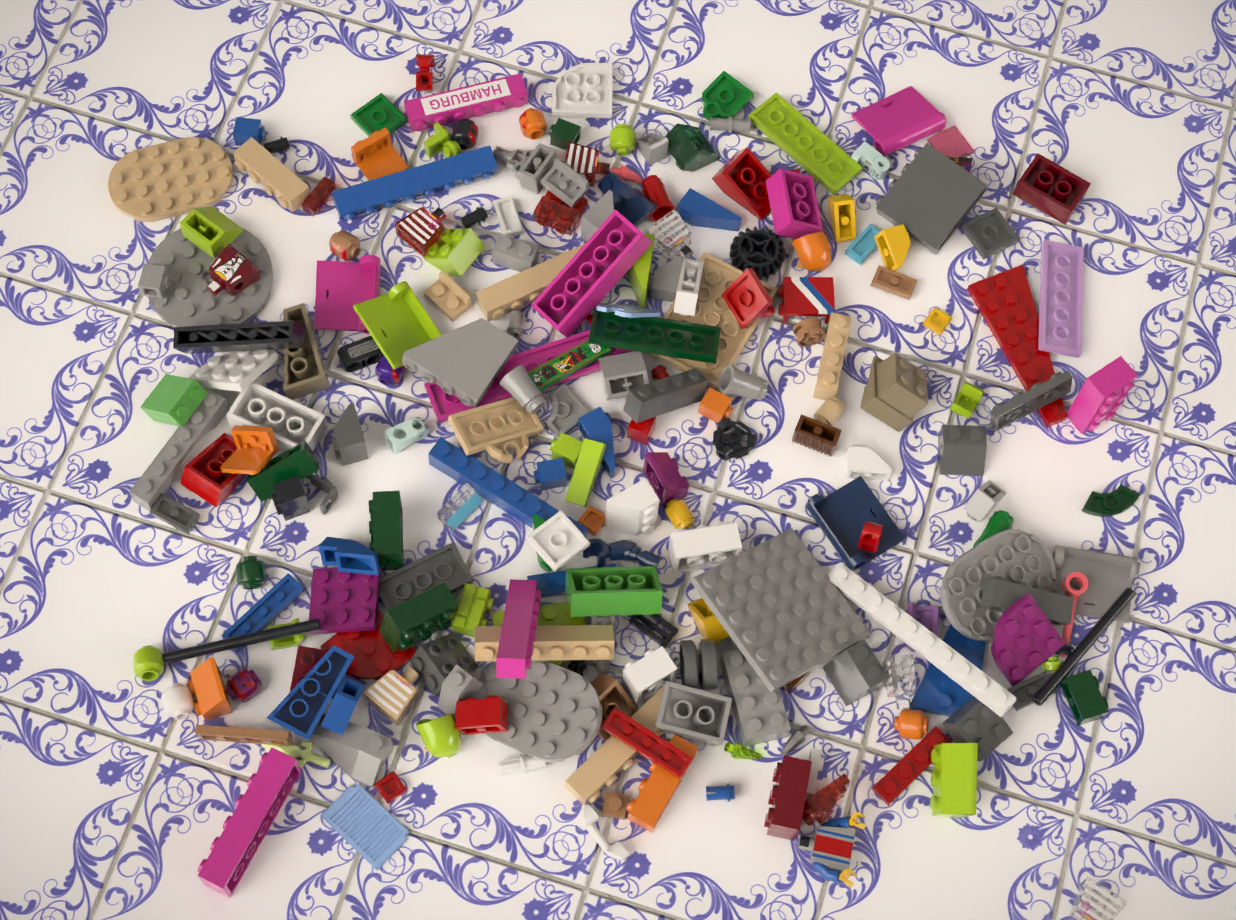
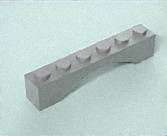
M207 388L208 395L185 425L176 429L129 493L136 504L150 511L161 493L166 495L176 472L189 452L208 432L218 426L229 411L224 397Z

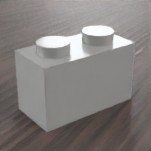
M499 233L492 249V263L518 272L536 266L539 259V246Z

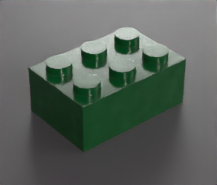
M400 490L372 492L373 500L368 501L371 521H369V534H371L369 549L377 554L381 571L398 570L404 567L403 509Z
M445 582L387 610L379 632L393 654L400 650L402 652L413 646V643L419 640L421 642L426 641L433 633L437 631L443 632L450 628L459 603Z

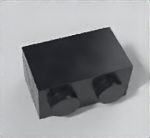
M298 476L272 485L274 493L271 494L275 509L278 516L283 515L285 521L310 512L307 497Z

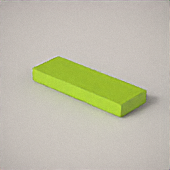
M584 438L565 497L566 502L587 508L606 444Z

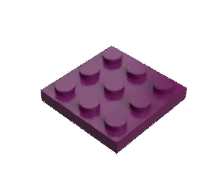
M379 566V575L339 572L338 568L313 569L309 620L319 618L321 630L309 632L310 635L377 630L381 567Z

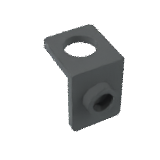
M314 475L309 478L310 483L328 493L320 504L321 514L325 515L338 496L337 489L327 478H319Z

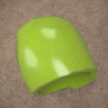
M453 714L433 720L422 719L416 723V727L425 745L424 749L434 757L450 758L460 749L461 733L455 729L456 719Z

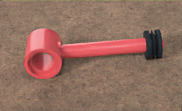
M1080 572L1069 574L1061 583V590L1065 592V595L1074 598L1071 624L1063 625L1062 639L1066 644L1054 653L1064 658L1071 654V650H1074V647L1070 646L1077 598L1088 588V579ZM1070 580L1078 582L1079 590L1071 588Z

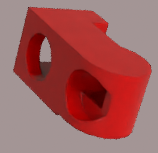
M865 520L857 549L876 554L883 533V525Z

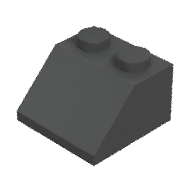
M350 403L334 427L335 437L331 438L336 459H341L343 466L368 459L366 443L355 405Z
M942 425L938 434L940 475H984L987 451L986 426Z
M865 639L845 649L823 666L824 672L846 707L884 687L889 679Z

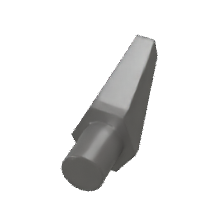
M803 725L799 730H794L782 748L781 754L786 756L806 740L805 736L811 731L807 725Z

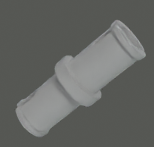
M729 116V118L710 117V130H726L728 133H732V131L750 132L751 119H733V116Z

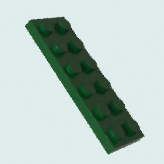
M594 307L589 344L716 364L721 327L659 317H622L615 315V312L598 311Z

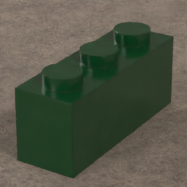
M303 441L269 460L258 474H248L247 482L261 502L266 499L271 500V494L274 493L272 485L298 476L299 480L309 479L317 474L320 461L307 442Z

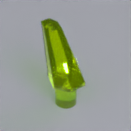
M726 743L724 746V751L731 753L730 755L735 759L759 760L762 758L761 753L739 744Z

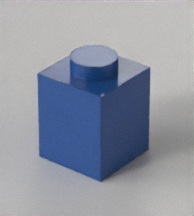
M236 117L233 130L235 145L241 146L251 137L261 145V140H265L266 135L261 119Z
M563 458L537 462V470L533 471L535 484H540L541 491L567 486V475Z

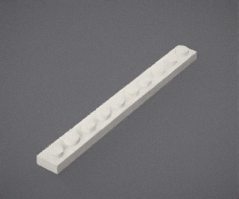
M839 562L828 574L830 581L843 595L997 715L1002 717L1016 702V697L844 564Z

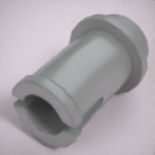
M514 310L510 312L509 327L506 332L518 339L523 334V313Z

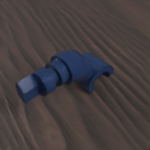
M598 538L588 540L590 546L583 550L582 556L587 559L591 556H596L598 568L606 564L607 558L610 561H631L634 563L638 561L640 566H655L656 568L662 557L647 550L642 551V548L638 547L637 543L623 539L606 544L605 541Z

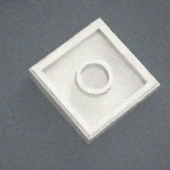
M562 510L526 536V540L554 572L590 546L588 539Z

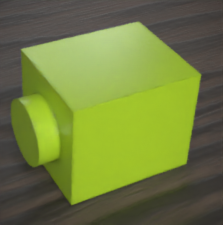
M561 432L558 439L554 438L549 450L552 451L551 459L563 458L564 465L575 469L583 442Z

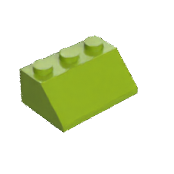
M941 743L934 746L931 753L934 772L931 774L930 779L931 786H933V796L930 799L932 816L963 818L976 815L978 743Z

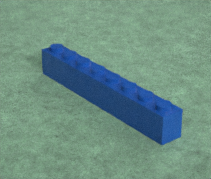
M489 145L333 191L332 198L339 219L344 218L347 221L356 218V214L363 212L365 215L377 211L376 208L383 206L385 209L396 206L397 202L403 200L404 203L416 200V197L424 195V197L436 194L435 191L440 189L444 191L452 190L455 188V185L460 183L469 185L474 183V179L477 178L489 179L494 176L498 167Z
M442 437L439 438L428 453L431 466L474 493L476 492L482 498L531 528L534 514L547 521L559 512L555 507L471 455L467 456L463 450ZM567 516L587 538L588 528Z

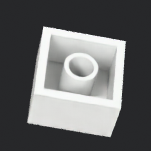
M663 646L658 649L652 648L644 654L642 659L638 661L636 659L632 660L624 666L621 684L637 706L658 692L664 686L665 681L674 683L678 668Z

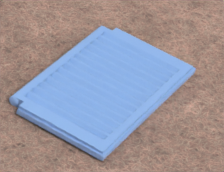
M359 783L356 787L350 785L320 815L377 871L408 840L405 836L409 834V830Z

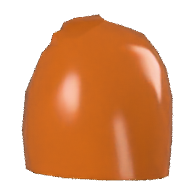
M824 232L809 234L791 241L799 257V262L796 265L799 268L806 269L807 271L821 272L830 265L831 248Z

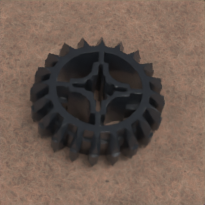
M755 226L753 231H751L747 227L745 233L740 231L738 236L733 238L729 257L732 259L731 264L742 272L747 268H753L759 280L762 276L768 279L770 274L775 276L777 270L782 268L786 252L783 247L784 243L779 241V235H772V230L766 232L764 227L758 230ZM743 247L746 249L747 256L745 257L743 256L741 251ZM769 250L773 253L774 257L772 259L768 257Z

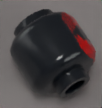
M464 118L457 121L453 126L451 141H456L461 150L473 148L477 143L478 126L470 119Z

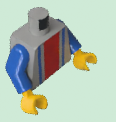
M855 812L852 816L840 817L824 822L816 828L814 837L800 835L798 849L811 852L809 863L813 865L814 870L824 880L838 883L844 882L848 887L854 886V883L848 880L850 876L857 877L849 869L856 831L853 827L856 826L859 829L866 827L864 823H858L860 818L866 817L862 813Z

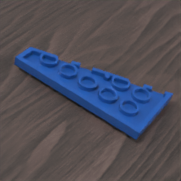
M950 624L942 641L982 671L986 641L967 638ZM930 663L910 703L911 708L909 709L922 710L925 713L950 717L969 701L973 695Z

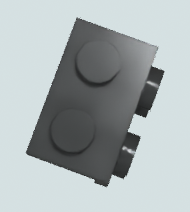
M454 633L420 645L410 659L413 668L418 672L435 697L440 695L443 681L456 664L470 673L474 672L478 667Z

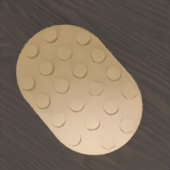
M199 137L182 138L140 148L123 156L110 172L108 191L114 206L122 214L133 217L137 221L155 222L189 214L195 208L214 206L223 199V195L232 185L233 168L228 154L215 142Z

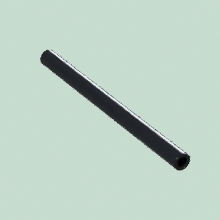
M1126 588L1035 694L1032 700L1036 705L1042 706L1136 594L1132 589Z
M319 618L165 652L162 653L164 664L321 630V623Z

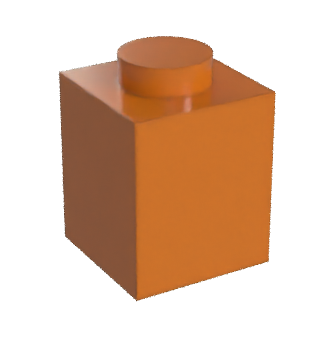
M710 387L699 404L698 413L719 423L724 418L730 417L733 411L731 407L732 398Z

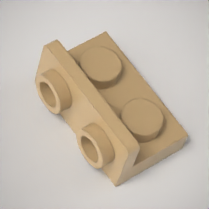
M443 271L439 273V279L424 291V296L452 322L471 308L470 293L465 288L461 289L455 279L450 274L446 275Z

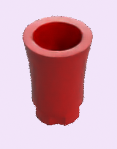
M650 175L643 179L641 182L643 194L649 201L658 205L649 215L650 221L662 222L676 213V207L671 201L661 179L657 175Z

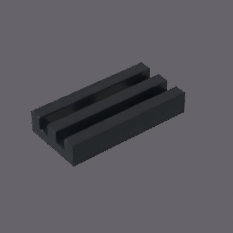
M658 614L648 616L669 630L670 634L643 615H633L630 618L629 624L660 646H663L664 649L679 631L678 628ZM636 619H639L641 622H643V623L646 624L648 627H650L651 629H653L655 632H657L658 634H660L662 637L665 638V640L662 639V638H661L660 636H658L657 634H655V633H654L653 631H651L650 629H648L646 626H644L643 624H641V623H640L639 621H637Z

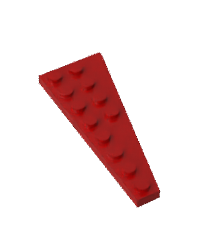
M1023 265L968 285L967 290L1025 391L1031 390V387L1036 383H1045L1050 380L1055 372L1049 352L1038 350L1039 317ZM1062 397L1037 410L1047 428L1063 422L1067 418Z

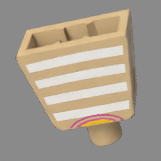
M411 667L402 676L392 669L363 692L364 698L395 725L399 726L418 696L417 689L412 684L420 676Z

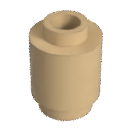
M835 397L826 399L815 412L814 419L833 426L843 414V403Z

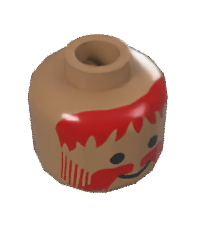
M345 230L335 232L329 240L331 253L344 261H350L358 257L361 252L359 238Z

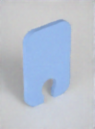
M630 304L597 305L596 309L602 312H615V315L629 318L660 317L661 314L660 311Z

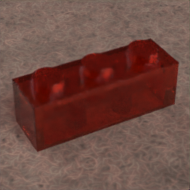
M324 176L302 203L303 211L313 217L316 213H319L321 207L328 202L332 192L336 191L335 182Z

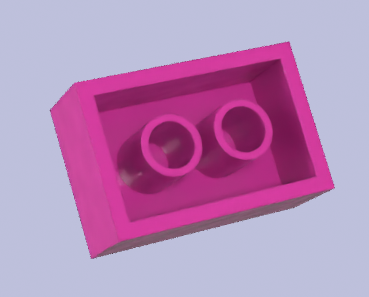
M779 169L766 180L776 235L798 239L823 231L812 176Z

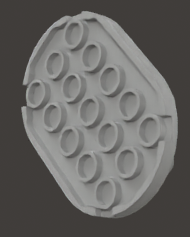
M1020 529L1001 531L960 555L950 564L942 581L941 601L948 620L958 632L967 638L977 641H990L994 639L995 625L1003 613L980 607L983 582L993 579V576L1005 577L1008 582L1012 583L1013 581L1026 582L1028 587L1043 586L1049 592L1053 590L1054 580L1057 579L1055 563L1050 551L1038 537L1020 531Z
M532 661L531 669L526 670L525 679L497 678L496 662H494L478 679L483 685L473 698L487 699V696L496 695L508 704L507 732L486 733V735L498 743L545 762H561L575 754L579 755L593 742L600 729L602 705L600 704L598 693L588 680L573 671L548 661Z

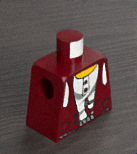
M228 244L209 268L213 281L207 286V289L214 296L223 289L231 296H235L261 278L259 269L232 245Z

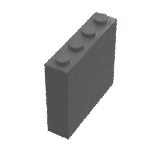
M926 143L923 148L919 147L913 156L915 157L914 160L903 167L902 175L899 179L892 181L888 188V193L878 199L876 210L877 214L894 226L904 224L911 238L937 255L987 191V184Z

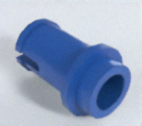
M727 783L726 786H706V793L716 792V794H706L707 801L728 800L730 802V800L735 799L734 785Z

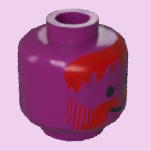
M243 668L228 678L229 688L226 691L233 701L238 699L240 702L246 703L260 693L262 682L252 669L249 671Z

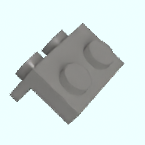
M558 158L554 160V166L540 180L542 186L572 208L588 191L587 178L581 173H576L567 162L560 161Z

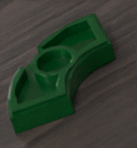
M1120 485L1115 491L1100 494L1092 491L1081 511L1098 517L1115 516L1132 507L1140 494L1123 485Z

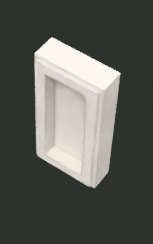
M513 197L493 200V207L502 234L509 237L524 234Z

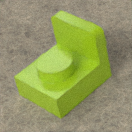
M438 122L434 123L435 135H431L424 141L425 154L429 158L442 152L444 143L449 141L450 134L444 126L441 127Z

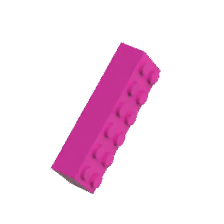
M615 209L531 306L565 337H569L653 242Z
M273 747L261 757L259 770L256 774L253 773L247 783L248 789L244 795L241 794L238 797L233 815H229L226 818L221 836L214 839L210 847V855L207 859L204 858L197 870L199 872L197 876L205 886L228 898H231L302 772L297 759Z

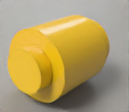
M675 498L666 504L665 513L675 529L684 528L688 530L695 524L694 516L683 499L678 500Z

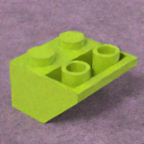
M213 206L195 208L179 223L183 236L214 259L243 232V228Z
M471 228L446 229L441 233L437 243L428 249V254L423 259L447 275L462 276L486 246Z

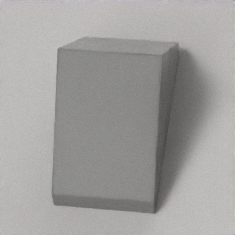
M649 133L636 139V147L649 165L667 157L669 143L667 137Z

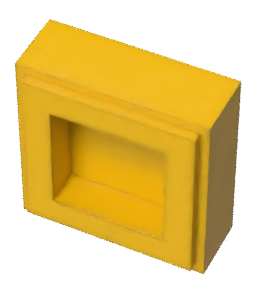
M934 307L922 325L940 336L951 322L952 317Z

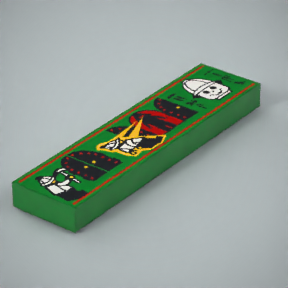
M588 339L527 373L536 387L542 391L599 360L598 358L610 354V347L589 344Z

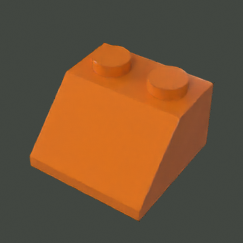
M214 657L208 658L190 672L192 680L188 681L192 695L196 694L198 702L194 703L198 716L202 715L205 721L233 713L221 671Z

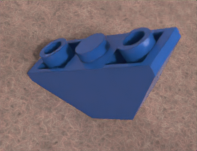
M345 673L321 727L343 735L367 682Z

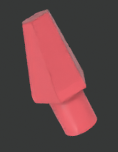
M621 165V168H611V172H615L624 180L641 183L640 175L624 165Z

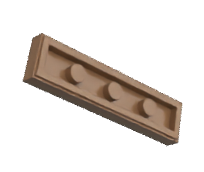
M197 724L195 733L201 740L292 746L293 736L289 731Z

